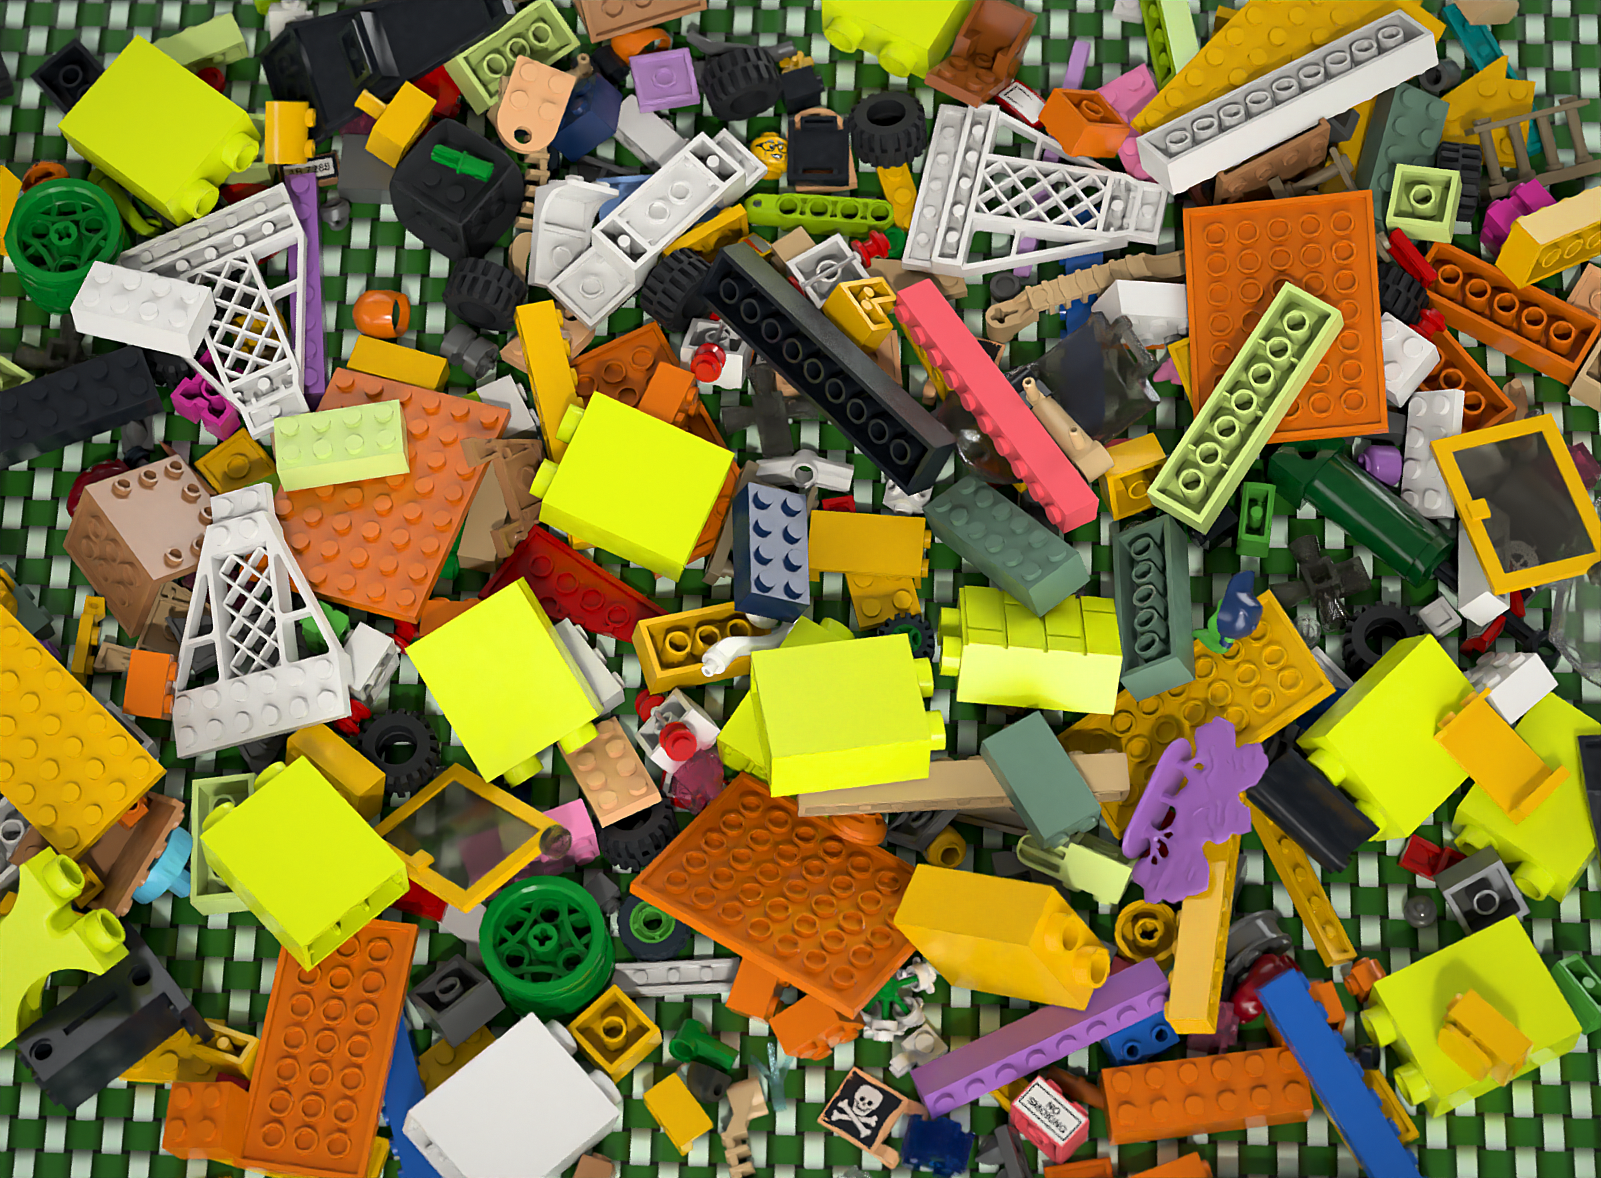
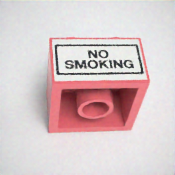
M1038 1075L1011 1103L1010 1124L1018 1129L1024 1137L1056 1165L1064 1164L1087 1140L1088 1113L1077 1102L1070 1103L1062 1096V1090L1055 1082L1050 1079L1045 1081Z

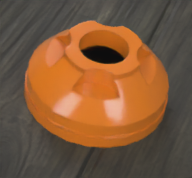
M881 813L830 815L828 819L830 828L839 836L851 842L862 845H879L885 840L887 824Z

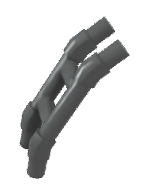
M693 30L690 31L686 38V41L712 57L722 56L734 50L748 47L767 50L772 56L774 63L798 54L795 43L792 40L769 47L711 41Z

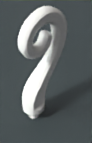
M745 613L749 621L761 629L772 628L778 623V620ZM798 619L794 623L782 621L780 628L770 635L732 636L716 642L702 657L704 664L701 668L702 673L707 677H711L714 673L721 674L737 657L749 656L754 651L778 649Z

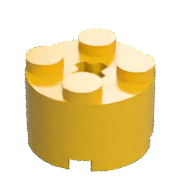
M1138 900L1126 906L1121 911L1114 929L1113 946L1118 947L1117 957L1134 965L1152 957L1162 972L1168 969L1175 961L1172 949L1174 940H1178L1177 915L1169 906L1163 903L1153 904L1151 902L1146 903L1144 900ZM1141 935H1145L1147 938L1153 937V939H1142Z

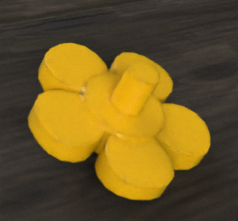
M797 51V55L791 56L792 60L787 57L780 61V67L783 69L782 74L809 65L813 67V58L804 57L802 51Z

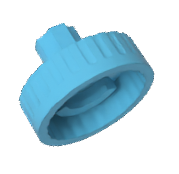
M178 826L175 830H170L165 839L167 846L158 859L154 857L148 867V870H150L148 879L142 887L139 888L137 886L131 897L140 904L154 901L167 889L180 898L187 897L190 893L191 868L186 865V862L191 853L193 838L182 827Z

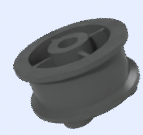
M1264 910L1253 913L1229 927L1225 962L1228 965V975H1232L1234 977L1233 980H1236L1238 983L1243 982L1251 966L1259 957L1265 954L1281 956L1290 949L1292 938L1289 934L1281 932L1277 925L1278 916L1274 911Z

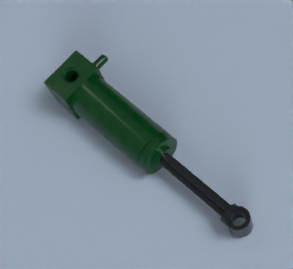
M1337 437L1284 442L1270 457L1265 484L1275 485V492L1300 511L1308 503L1416 589L1421 588L1429 580L1436 577L1458 594V570L1447 562L1455 541L1343 454L1346 442L1344 439ZM1509 610L1501 614L1506 617L1503 630L1523 645L1522 652L1537 653L1549 671L1557 667L1564 651V642L1559 634L1549 630L1543 631L1541 628L1535 631ZM1546 647L1553 654L1544 655L1539 651V648Z

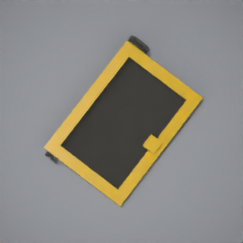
M1534 409L1527 412L1523 420L1430 441L1429 448L1494 596L1587 574L1592 585L1601 586V521L1552 413L1543 415L1542 410Z
M454 763L451 767H439L431 783L373 828L406 864L409 879L465 914L481 903L539 854L543 853L554 860L560 859L568 853L572 845V835L563 825L492 783H486L482 777L458 763Z

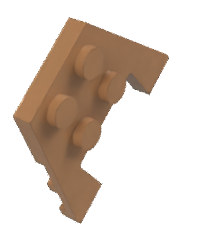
M475 437L462 439L460 443L469 468L492 460L495 475L498 478L511 522L490 531L498 558L511 556L514 552L513 548L519 541L525 540L528 537L527 532L535 524L541 522L539 521V514L543 499L529 494L543 460L547 459L542 441L536 439H477Z

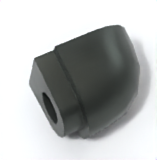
M691 1061L686 1076L687 1087L691 1094L698 1100L708 1104L720 1101L732 1080L726 1074Z

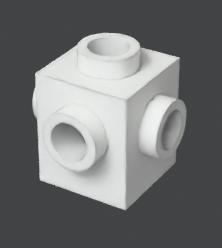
M281 0V2L270 3L268 12L271 40H274L291 23L314 18L313 11L307 10V1Z
M889 479L882 503L891 508L897 516L911 517L923 514L922 508L930 503L933 487L907 496Z

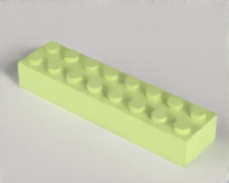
M1285 282L1148 489L1147 494L1153 505L1199 532L1207 534L1344 326L1340 310L1293 284Z

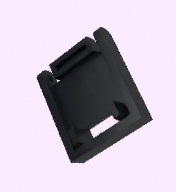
M801 116V130H795V117H788V187L849 186L850 128L848 117H843V130H838L837 116ZM803 170H833V174H803Z

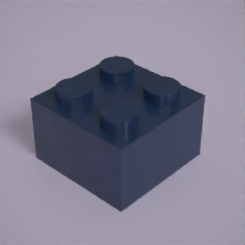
M598 72L588 79L584 78L579 81L571 91L557 133L550 144L572 163L577 161L617 132L623 95Z

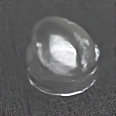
M1305 613L1303 616H1299L1292 621L1309 649L1319 642L1321 626L1316 619Z

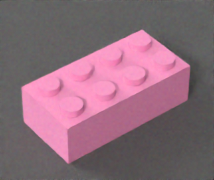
M1143 63L1095 91H1099L1131 128L1118 151L1127 174L1138 181L1158 183L1142 169L1136 138L1142 135L1130 125L1131 121L1159 93L1155 74Z
M582 798L543 812L544 815L563 825V827L559 828L561 833L556 837L550 835L539 844L541 854L485 898V900H493L502 890L517 881L532 876H557L565 870L564 868L575 864L578 866L586 865L592 862L596 856L600 855L596 833ZM519 821L458 844L471 885L480 880L539 832V830L524 821Z

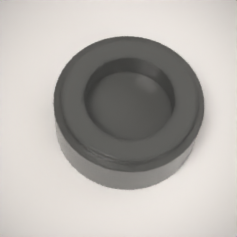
M1000 272L991 279L990 294L998 303L1012 300L1021 293V282L1011 272Z

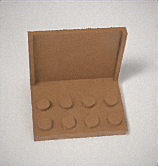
M571 0L591 43L708 9L706 0Z
M1323 117L1319 120L1317 128L1297 138L1293 137L1286 140L1280 147L1236 170H1221L1213 178L1204 180L1186 191L1197 207L1209 206L1201 192V184L1216 179L1213 206L1273 200L1275 197L1267 181L1279 176L1284 184L1286 181L1297 183L1324 168L1331 126Z
M179 454L84 486L63 543V547L97 594L105 598L106 606L130 639L141 634L161 584L197 571L206 528L208 525L213 524L211 496Z
M148 790L143 797L148 802L146 807L149 812L130 831H126L116 822L75 862L77 865L81 861L87 863L105 886L85 907L90 910L106 909L117 919L120 915L123 917L129 911L133 903V899H131L132 894L137 886L139 888L142 887L149 877L150 870H148V867L154 857L158 859L167 846L165 839L170 830H175L180 825L184 817V812H182L185 807L184 803L175 798ZM30 823L9 857L8 862L20 867L49 846L57 856L60 853Z

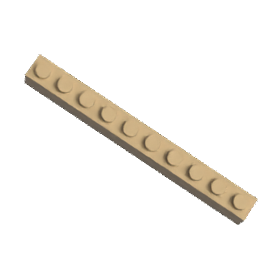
M1112 749L1102 750L1098 754H1085L1082 751L1067 753L1098 802L1127 801L1130 784L1126 753H1118ZM972 756L967 758V760L954 761L950 757L937 758L934 762H930L929 778L796 794L798 817L1013 807L982 756Z

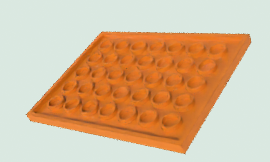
M1372 189L1183 209L1194 420L1287 281L1340 310L1344 326L1266 444L1389 433Z
M337 367L316 412L399 399L406 420L410 473L284 492L282 484H280L273 499L275 515L283 528L284 540L316 598L417 624L492 461L490 460L479 466L469 468L460 440L471 437L477 439H502L511 419V413L509 409ZM253 553L246 555L244 560L248 562ZM266 554L263 555L256 567L261 573H264L269 565ZM241 565L239 574H241L242 570L244 569L243 565ZM288 572L290 591L300 594ZM252 573L248 580L258 583L260 578Z
M743 771L630 885V892L851 1019L855 1018L917 949L893 923L916 867L877 845H862L839 836L830 828L828 818L824 816L798 817L797 801L788 796L771 797L767 784Z

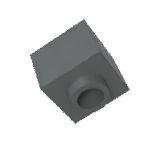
M601 871L584 887L600 907L603 917L605 915L607 917L611 916L620 906L621 894L619 887Z

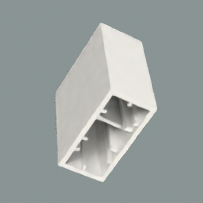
M531 1012L410 1109L402 1131L443 1178H556L581 1158L582 1154L587 1153L612 1132L621 1113L616 1108V1105L621 1101V1095L614 1083L603 1072L594 1070L590 1075H587L571 1057L577 1051L576 1043L559 1022L551 1020L546 1025H543L534 1013Z

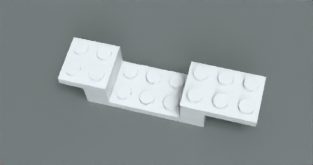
M725 128L712 140L702 131L591 230L592 246L547 286L548 292L587 329L592 331L646 283L649 275L658 265L657 256L714 205H717L721 210L733 205L768 173V167Z

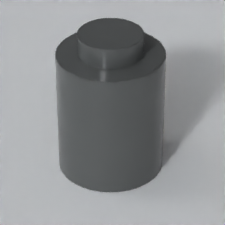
M1448 58L1438 60V65L1419 74V81L1424 89L1431 92L1450 89L1458 84L1461 70L1454 60Z

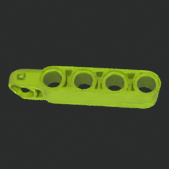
M785 193L782 195L756 194L749 197L743 204L750 224L778 227L785 232H792L802 226L807 234L836 235L839 233L841 236L869 238L868 232L872 230L879 234L887 228L894 226V209L892 205L887 201L878 199ZM757 200L762 203L759 207L753 206V203ZM788 210L794 211L791 215L783 214V212ZM816 213H824V214H825V215L822 216V217H815V216H813V215L816 214ZM847 215L855 216L853 219H845L844 217ZM878 217L886 218V220L880 222L874 219Z

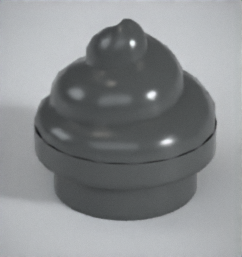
M1414 896L1404 906V918L1408 924L1415 928L1429 927L1434 923L1437 916L1436 904L1427 896Z

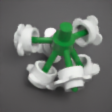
M919 957L913 958V965L908 966L907 970L900 967L860 1011L867 1024L864 1027V1033H874V1040H879L883 1044L887 1041H894V1035H904V1031L908 1027L924 1023L926 1015L922 1012L924 1001L919 997L900 998L898 995V988L908 984L916 992L924 989L928 994L934 992L935 971L928 962L923 963ZM878 1000L882 1001L881 1019H875L881 1012ZM894 1000L895 1005L892 1013L896 1020H888L889 1002Z

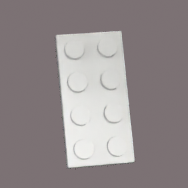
M1449 389L1414 392L1409 397L1401 499L1426 519L1454 518L1455 505L1429 445L1430 441L1461 434L1465 391ZM1460 450L1452 452L1457 465L1459 464Z

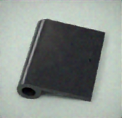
M1292 748L1288 749L1267 767L1257 785L1244 790L1246 798L1329 874H1332L1334 871H1337L1339 874L1343 872L1353 860L1349 857L1352 851L1380 830L1341 791L1330 784Z

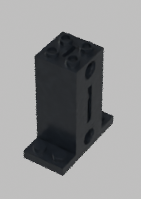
M128 919L121 925L125 932V940L122 943L129 951V954L101 976H95L13 1039L20 1048V1051L16 1053L17 1057L31 1071V1077L42 1091L45 1090V1093L56 1107L62 1103L70 1113L183 1027L191 1038L198 1034L205 1044L216 1036Z

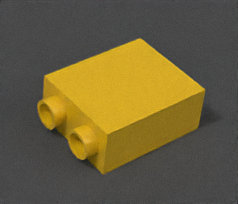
M918 864L893 920L896 927L945 980L955 987L1085 1011L1094 988H1100L1105 983L1110 970L1109 951L1053 886Z

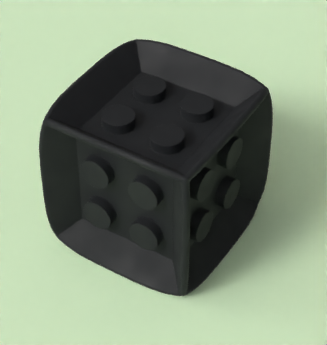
M449 118L441 120L425 134L398 166L389 184L393 210L399 222L420 241L455 263L462 258L473 257L482 259L513 224L521 211L522 202H525L522 174L512 158L472 129ZM440 144L461 153L466 150L469 152V155L493 163L494 166L490 179L486 183L464 173L459 175L456 173V169L433 161L431 153L434 146Z

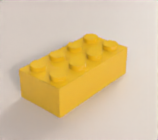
M1601 185L1593 189H1585L1580 194L1571 198H1563L1558 203L1549 207H1541L1536 212L1527 216L1522 215L1516 218L1510 226L1511 231L1507 240L1500 247V255L1495 265L1521 289L1601 255Z
M733 601L640 620L637 622L632 635V641L650 695L671 691L676 687L681 689L750 674L751 655L735 658L723 673H714L711 677L705 676L701 671V668L704 666L702 657L711 646L724 638L732 636H765L772 634L770 628L761 629L754 626L745 613L734 610Z

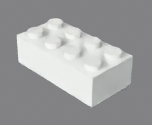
M94 261L70 307L77 332L191 359L194 358L217 312L211 287Z

